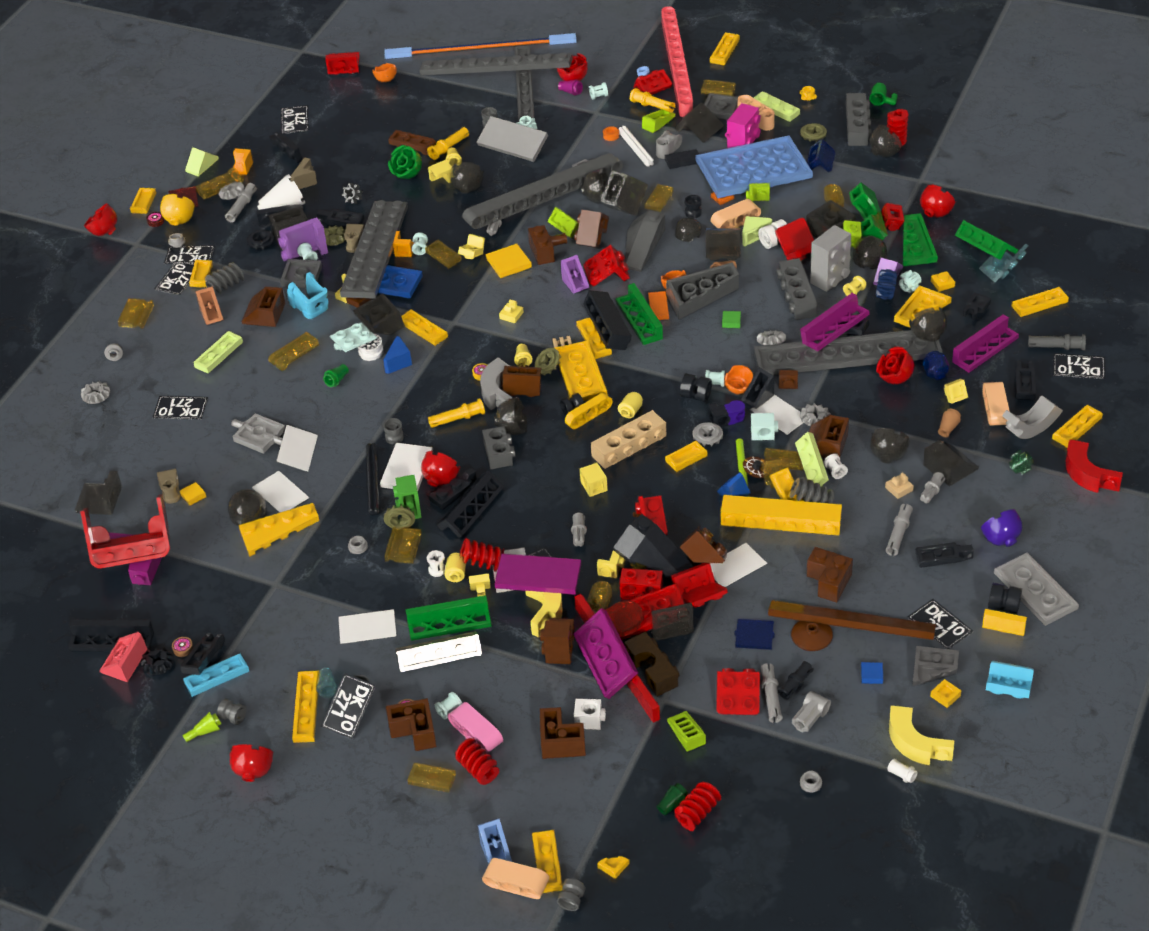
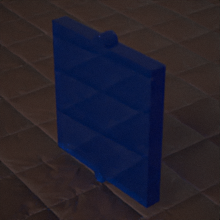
M738 619L737 630L734 631L736 636L735 648L772 650V639L775 638V633H773L774 621Z

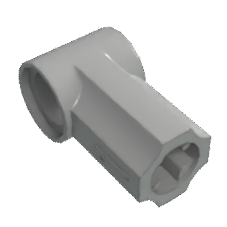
M810 691L804 699L803 706L793 717L792 724L798 731L802 733L808 732L820 716L824 717L831 706V700Z

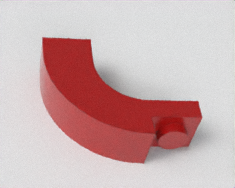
M1070 439L1065 465L1072 480L1081 487L1098 493L1099 488L1119 491L1123 472L1095 466L1087 457L1089 443Z

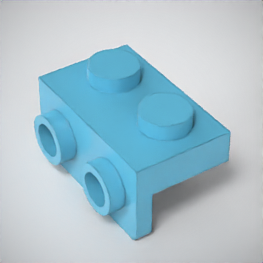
M991 661L986 690L994 694H1009L1019 699L1029 698L1034 669Z

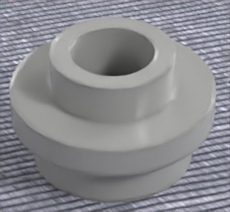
M180 233L170 235L168 240L169 245L175 248L181 247L186 242Z
M112 343L105 348L104 354L107 359L117 361L122 357L123 350L118 344Z
M354 536L348 543V549L353 554H361L368 548L367 541L362 536Z
M807 771L800 778V786L806 792H816L822 786V779L818 773Z

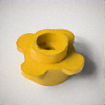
M805 86L800 90L802 100L809 101L817 98L815 89L812 86Z

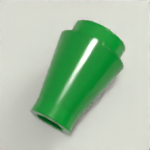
M341 364L326 371L323 376L324 383L329 387H336L349 372L348 367L345 364Z

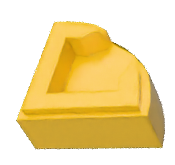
M618 856V858H604L597 863V866L600 870L616 879L629 865V859Z

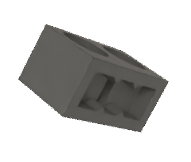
M505 426L482 430L490 469L512 466V457H515L514 447L509 445L512 444L510 433H506Z

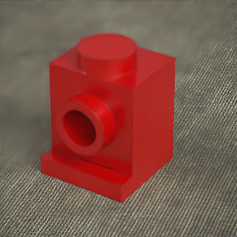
M885 203L881 210L885 227L890 231L899 230L904 222L902 205Z

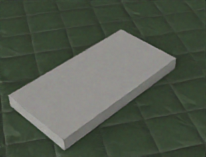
M490 116L477 140L478 146L534 162L548 134L544 131Z
M1028 553L994 569V574L1008 588L1010 586L1022 588L1020 601L1045 626L1070 614L1079 607V604Z

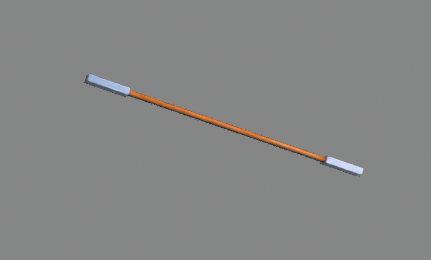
M576 33L549 35L548 38L421 49H412L411 47L385 49V59L412 57L413 54L526 44L550 43V45L576 43Z

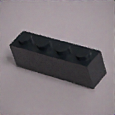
M589 290L583 305L606 349L626 350L632 335L609 293Z

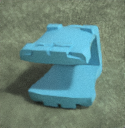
M308 272L306 274V289L311 299H308L293 282L288 285L287 299L291 307L302 311L307 319H312L328 309V291L325 287L322 288L311 272Z

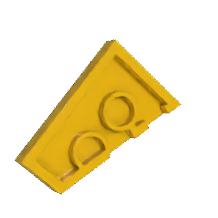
M919 285L896 313L894 322L912 327L950 304L952 297Z

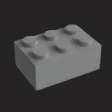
M834 225L812 242L811 284L828 292L849 276L851 233Z

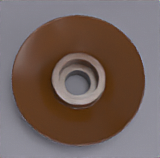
M798 621L792 628L791 638L794 644L803 650L819 651L831 643L833 631L827 624Z

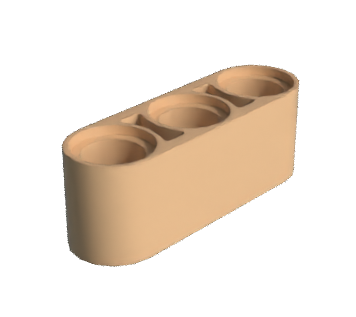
M749 95L738 97L737 108L741 103L759 108V115H761L759 128L763 130L774 128L775 112L771 108Z
M745 199L715 212L711 217V223L722 233H726L743 226L746 216L759 217L761 209L750 199Z
M1003 382L983 383V399L989 425H1007L1006 422L1008 420L1002 416L1006 410L1009 411Z
M499 858L491 859L482 877V881L492 888L533 899L541 898L550 879L549 875L540 869Z

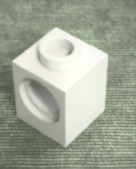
M576 699L574 723H584V729L601 730V721H605L606 709L602 708L601 699Z

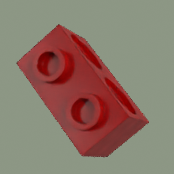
M622 568L620 578V598L622 600H632L663 588L662 571Z

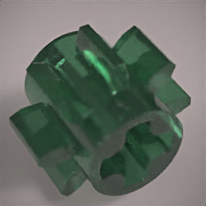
M1019 450L1010 456L1012 460L1009 461V465L1016 474L1021 472L1024 475L1032 470L1030 465L1034 464V461L1027 451L1022 453Z

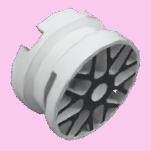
M374 334L377 339L358 347L361 359L372 361L383 355L382 339L379 335Z

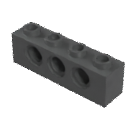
M846 93L848 146H868V139H871L869 100H866V93Z
M800 258L779 261V269H776L777 278L781 279L782 291L785 290V300L789 302L790 313H793L795 320L817 317V302Z

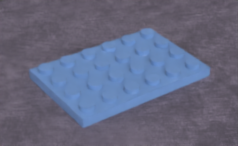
M790 136L696 155V162L717 198L742 194L749 190L750 183H770V187L813 178L812 170Z

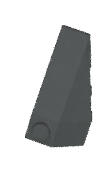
M647 211L633 220L627 230L625 263L630 270L639 272L643 270L665 231L664 213Z

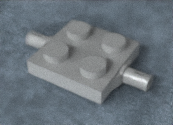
M256 413L245 422L234 419L231 423L232 426L239 428L233 435L234 442L263 454L273 444L281 445L283 438L280 436L285 432V425Z

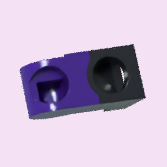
M734 400L729 404L717 406L716 403L708 404L711 423L717 424L720 427L733 425L745 419V404L742 401Z

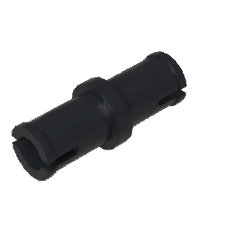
M803 661L799 668L788 676V680L778 690L779 695L788 700L797 688L803 686L804 680L814 671V668H811L812 665Z

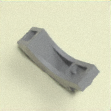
M496 358L485 367L481 374L482 398L490 410L497 407L499 410L510 415L515 412L513 398L500 389L503 386L504 367L510 365L500 358Z
M1041 396L1026 413L1015 415L1006 410L1002 416L1008 420L1006 422L1007 429L1021 439H1028L1046 430L1063 410L1049 399Z

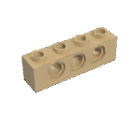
M652 410L591 442L592 457L606 469L666 437V422Z

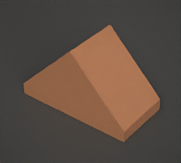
M213 286L196 291L199 309L206 325L222 321L223 317Z

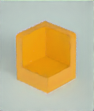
M235 149L233 152L235 164L232 168V173L247 175L253 164L251 150Z
M396 231L393 241L395 257H412V245L414 243L411 239H401L400 231Z

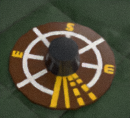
M748 457L743 462L745 472L756 478H764L771 471L769 464L759 457Z

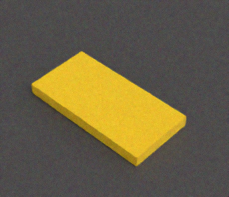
M589 341L555 347L561 355L558 366L570 398L572 395L579 393L583 401H586L601 393L607 394L606 386Z

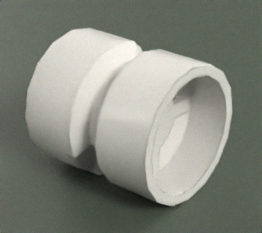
M780 219L771 223V225L760 228L758 235L762 245L767 249L778 245L780 242L775 230L787 223Z

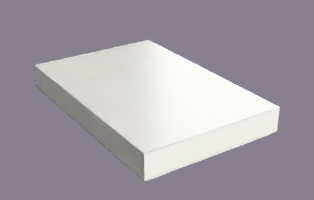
M396 443L381 479V487L393 489V486H396L395 478L415 474L418 491L424 477L421 472L422 460L426 452L433 451V448Z

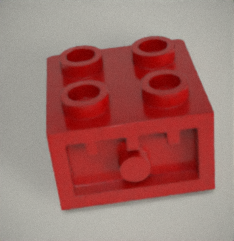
M359 52L326 55L328 74L336 75L359 72Z

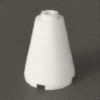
M288 174L258 201L259 205L257 208L260 210L286 205H303L306 202L304 200L301 201L303 196L296 183L289 180L291 176Z

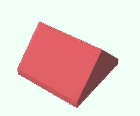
M136 632L119 638L101 667L100 672L128 682L140 663L142 655L147 651L142 635Z

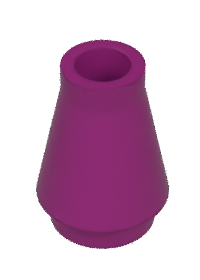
M578 80L560 81L558 89L576 96L581 94L583 85Z

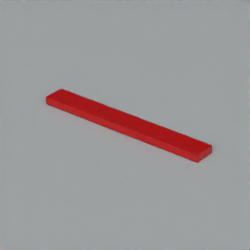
M583 595L575 596V609L583 622L586 623L595 612ZM638 674L635 675L627 683V686L654 723L660 720V706Z

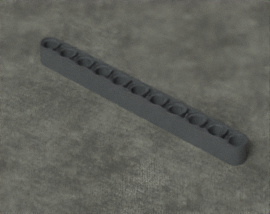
M605 154L469 207L464 211L462 217L473 229H479L613 176L622 170L623 163L613 154Z

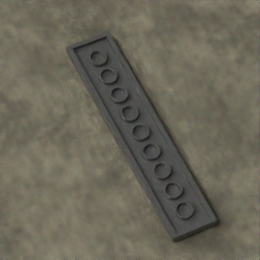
M374 201L341 287V297L376 298L393 251L395 233L400 231L408 209L407 202Z
M935 328L840 337L819 351L804 345L802 341L754 346L757 367L764 369L772 375H778L779 370L807 372L874 365L878 363L883 354L886 356L890 353L889 349L897 346L903 347L913 357V361L942 358L943 352ZM816 340L814 343L818 344L822 340Z

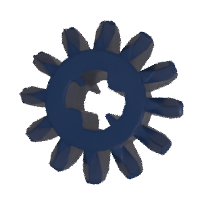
M881 269L879 271L876 297L885 300L893 298L897 281L896 271L890 269Z

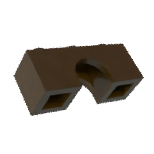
M644 632L624 642V646L636 668L643 665L652 666L645 669L646 684L656 697L678 687L679 671L676 666L670 664L666 653L660 651L654 638H650Z

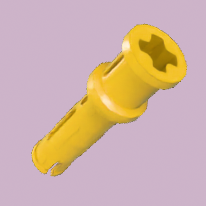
M634 88L630 93V101L633 103L639 102L642 106L650 105L670 113L674 111V109L670 108H675L674 102L654 97L649 92H641L637 88Z
M463 127L445 140H439L436 145L428 147L427 153L430 158L437 160L441 154H446L449 148L469 136L468 129Z
M479 398L477 401L469 404L463 403L459 408L429 416L428 421L430 427L433 428L462 418L470 419V416L480 413L483 415L485 414V409L481 398Z

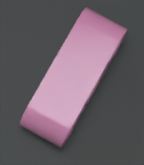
M467 702L462 703L447 714L452 726L465 738L475 739L476 743L486 750V754L503 742V737L499 730Z

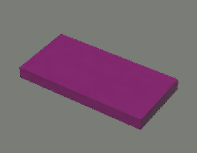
M501 554L495 588L576 594L581 559Z
M601 608L573 634L605 698L610 699L638 674L605 609Z

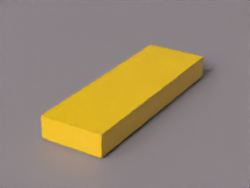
M725 32L710 57V63L725 65L739 42L740 35Z
M1060 287L1012 301L1011 307L1020 317L1067 303L1069 297Z
M412 309L398 318L400 324L434 346L448 337V332Z
M590 318L576 321L577 328L585 341H589L595 359L612 355V349H606Z
M1086 405L1053 433L1052 439L1068 448L1069 440H1078L1102 419L1103 413Z
M554 830L532 833L537 869L546 872L550 877L543 893L561 891L563 885Z

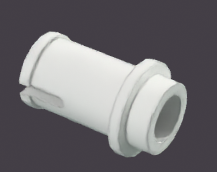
M893 759L888 765V772L901 777L905 783H912L917 777V771L913 766L908 767L896 759Z

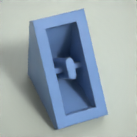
M500 819L478 825L480 844L488 864L492 858L512 862Z

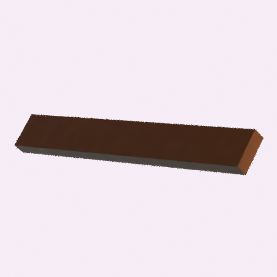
M774 600L771 601L768 615L773 617L934 640L936 624Z

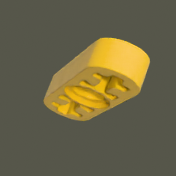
M606 393L595 396L570 411L565 417V423L571 429L579 428L607 411L613 403L612 398Z

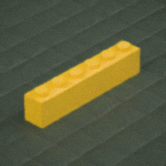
M723 495L721 525L840 535L842 505Z

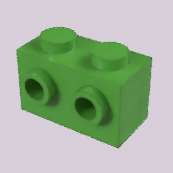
M415 474L395 478L396 486H393L394 497L399 498L395 500L396 507L401 505L403 508L409 507L410 511H414L415 519L422 518Z

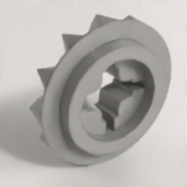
M242 182L230 183L221 188L218 194L221 199H233L245 187Z
M777 330L764 331L757 336V342L761 345L781 344L786 340V334Z
M92 381V384H86L85 388L81 389L82 400L89 404L103 402L109 397L110 388L107 383H101V381L94 383Z
M813 403L812 406L807 404L805 408H802L800 417L806 425L811 426L831 415V413L828 412V408H823L822 404L817 406Z
M701 423L693 430V439L699 444L702 443L703 446L707 444L712 446L713 443L719 444V441L723 438L721 427L714 423Z

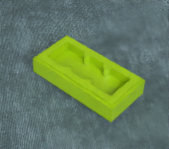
M555 207L547 221L570 238L574 237L579 227L574 218Z

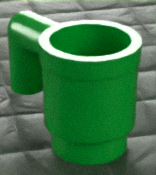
M876 83L872 87L869 100L876 106L884 103L895 105L898 95L893 93L891 98L886 97V86L883 83Z

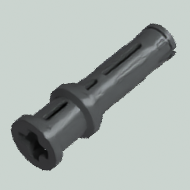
M1066 334L1060 337L1029 336L1028 347H1060L1066 350L1081 349L1085 351L1086 346L1085 334H1082V336Z

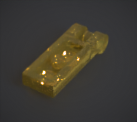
M231 168L228 170V173L195 186L196 192L203 199L218 194L225 185L243 182L244 177L235 168Z
M306 332L272 353L268 361L283 371L290 363L319 346L318 339Z

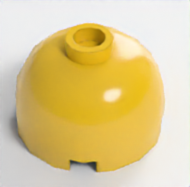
M168 194L162 198L160 205L161 215L171 225L184 224L191 219L195 204L185 196L181 199L177 198V194Z

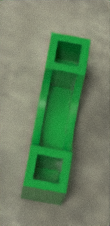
M861 182L849 192L851 203L857 208L864 219L861 222L862 237L876 246L888 236L875 192Z

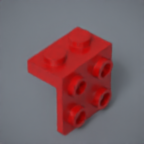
M799 218L775 230L787 260L797 258L803 260L807 258L806 254H811L814 238L804 218Z
M610 244L584 263V269L591 286H596L614 272L624 282L630 278L628 273L629 267L624 262L625 256L620 250L617 251Z
M702 563L671 575L673 584L677 583L684 602L693 607L703 606L709 600L721 599L724 594L728 593L726 587L715 582L710 563Z
M723 668L722 671H717V713L724 715L759 714L760 672H756V669H743V672H734V669Z

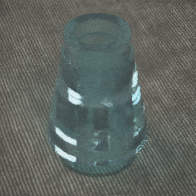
M322 668L319 671L316 687L319 695L324 698L332 697L337 691V684L329 668Z

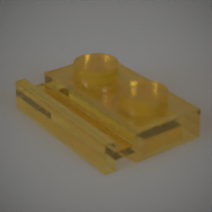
M128 299L118 319L119 327L136 328V326H140L143 329L154 307L153 300L146 302L141 299Z
M393 527L385 552V561L394 560V562L413 564L422 535L421 529L402 528L400 530Z

